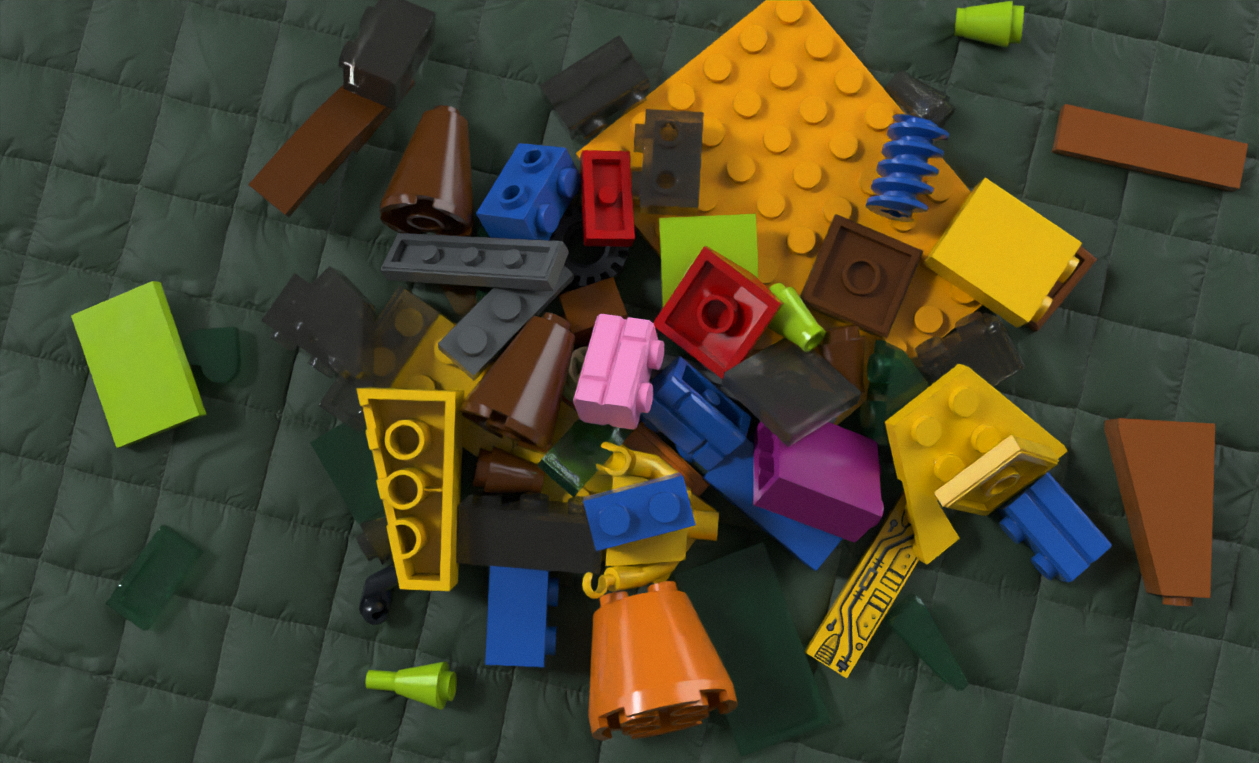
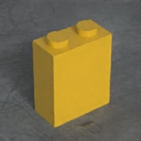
M985 177L974 187L922 264L1018 328L1029 323L1030 320L1037 323L1046 313L1053 301L1052 298L1047 296L1056 281L1063 284L1073 273L1079 263V259L1074 257L1082 242Z

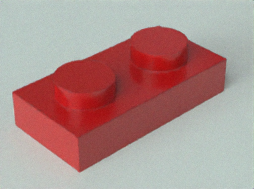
M582 150L580 172L584 246L632 247L635 234L630 151Z

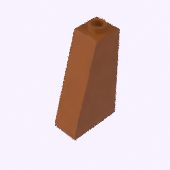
M1126 418L1106 420L1104 431L1146 593L1163 595L1162 604L1175 606H1193V597L1210 598L1215 424Z

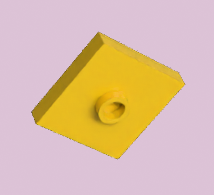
M1010 435L934 493L942 507L987 516L1058 465L1059 460L1050 447Z

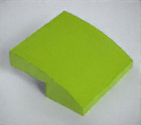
M756 214L659 218L662 308L704 246L710 247L758 278Z

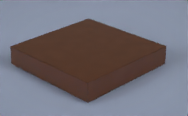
M835 214L802 289L800 298L806 307L848 325L858 324V329L885 340L890 333L923 250Z

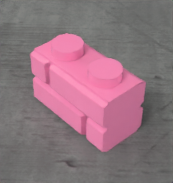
M599 314L597 316L573 399L580 420L586 423L610 424L613 427L634 430L637 428L641 412L648 413L650 411L653 400V385L649 383L652 369L659 370L661 368L664 357V342L658 340L654 323L650 320L630 317L623 319L621 316Z

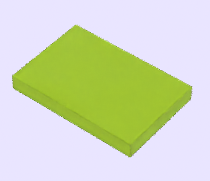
M151 281L71 315L116 448L128 447L207 415L161 282Z

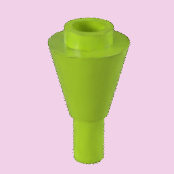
M444 661L401 669L398 672L368 670L365 684L367 689L395 691L398 695L442 710L447 701L454 699L457 677L455 672L450 671L448 662Z

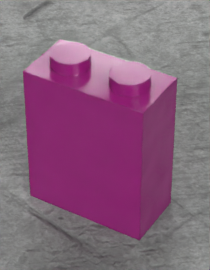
M778 402L754 429L753 505L854 543L870 528L875 527L879 523L883 515L884 504L881 500V465L878 459L877 441Z

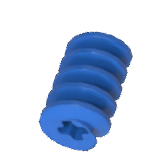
M897 114L892 116L896 123L890 125L887 131V136L891 141L883 145L881 152L886 159L878 162L876 169L882 178L873 180L871 190L877 196L868 198L865 207L875 214L892 220L912 222L914 220L911 218L912 213H925L928 209L927 205L916 199L917 195L932 194L934 189L923 182L922 178L937 176L939 172L936 167L927 163L928 158H943L944 151L934 146L933 141L948 140L950 133L938 127L932 121L912 115Z

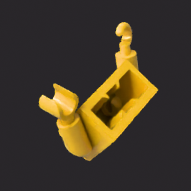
M610 442L602 443L601 447L613 451L614 457L612 462L607 466L596 464L597 469L613 476L612 490L678 473L676 469L655 454L626 450ZM686 486L689 501H691L692 488ZM692 509L695 526L607 548L605 566L614 567L607 568L604 575L599 577L598 587L595 591L591 587L593 573L587 572L582 581L583 591L588 597L598 599L606 593L607 589L615 592L645 586L673 572L678 565V561L686 559L687 538L717 541L719 512Z

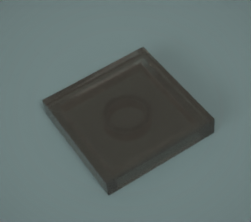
M785 337L724 372L722 384L787 447L858 404L861 392L817 351L813 349L809 352H804L798 345Z

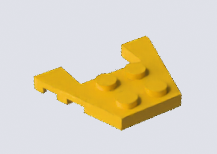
M957 364L885 421L897 479L903 483L907 504L904 505L906 519L912 525L916 543L912 544L914 554L918 560L926 565L960 539L937 502L938 498L934 493L1010 435L1050 447L1058 459L1068 452L1061 442L970 367L962 364Z

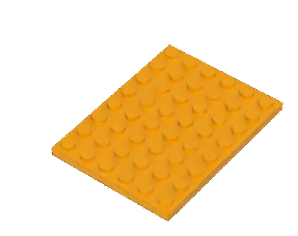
M765 0L576 153V157L580 161L582 150L630 151L634 227L660 259L659 218L756 214L758 279L767 288L777 283H782L786 288L793 287L799 296L835 214L923 250L887 339L883 340L859 329V334L865 335L863 374L865 392L853 396L837 397L840 399V408L834 423L835 425L843 421L982 306L981 303L922 264L971 193L943 158H928L927 163L936 167L939 172L937 176L922 178L923 182L934 189L932 194L917 195L916 199L927 205L928 209L925 213H912L911 218L914 219L912 222L892 220L875 214L865 207L868 198L877 196L871 190L873 180L882 178L876 169L878 162L886 159L881 152L883 145L891 141L887 136V131L890 125L896 123L892 116L905 113L809 0ZM808 308L818 325L824 330L848 325ZM767 327L745 358V362L759 378L836 397L835 387L818 346L809 352H804L798 345Z

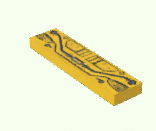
M902 490L804 651L845 678H848L919 561L914 554L912 546L913 543H916L913 528L907 522L904 505L907 504L904 490Z

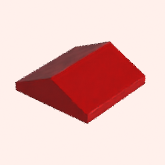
M704 246L653 323L656 329L725 382H729L784 303L751 272L710 247Z

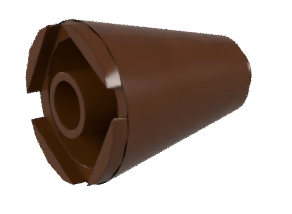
M439 105L422 114L380 202V220L392 230L407 234H420V231L436 233L435 235L470 237L472 227L474 226L469 125L468 121L461 116L457 109Z
M545 312L543 318L533 316L463 400L459 409L460 412H463L462 416L501 439L503 436L518 441L516 445L536 453L546 454L550 445H552L576 340L575 335L569 331L571 324L565 319L549 312Z

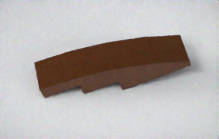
M380 53L376 54L306 120L248 185L289 218L318 183L324 185L352 151L356 154L416 84L415 81Z

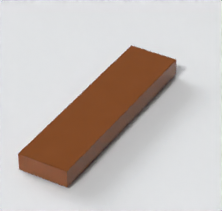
M1064 104L1060 109L1052 153L1234 192L1240 189L1248 144Z

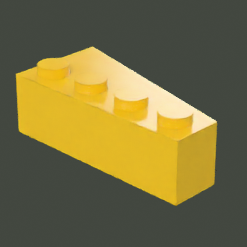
M356 388L366 421L367 430L365 431L369 449L372 450L378 477L376 482L379 496L383 500L388 525L386 528L399 588L403 590L450 591L458 583L463 442V412H460L459 409L464 400V390Z

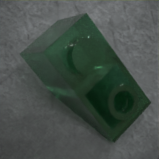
M876 340L874 353L870 355L867 362L869 387L867 400L862 403L860 408V424L862 426V433L880 445H890L885 421L930 385L904 350L885 340Z

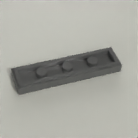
M398 233L381 267V272L387 280L553 291L569 251L563 241Z

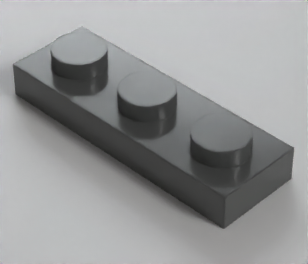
M563 266L553 291L494 287L438 343L439 350L475 381L509 346L533 316H538L573 281L574 274Z

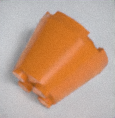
M664 581L655 583L647 588V593L628 596V592L618 591L600 597L601 608L593 614L588 712L591 733L594 739L602 741L611 739V731H622L623 735L631 736L632 739L676 732L701 725V720L709 716L708 712L718 708L720 714H728L738 706L733 682L688 595L677 590L676 582Z

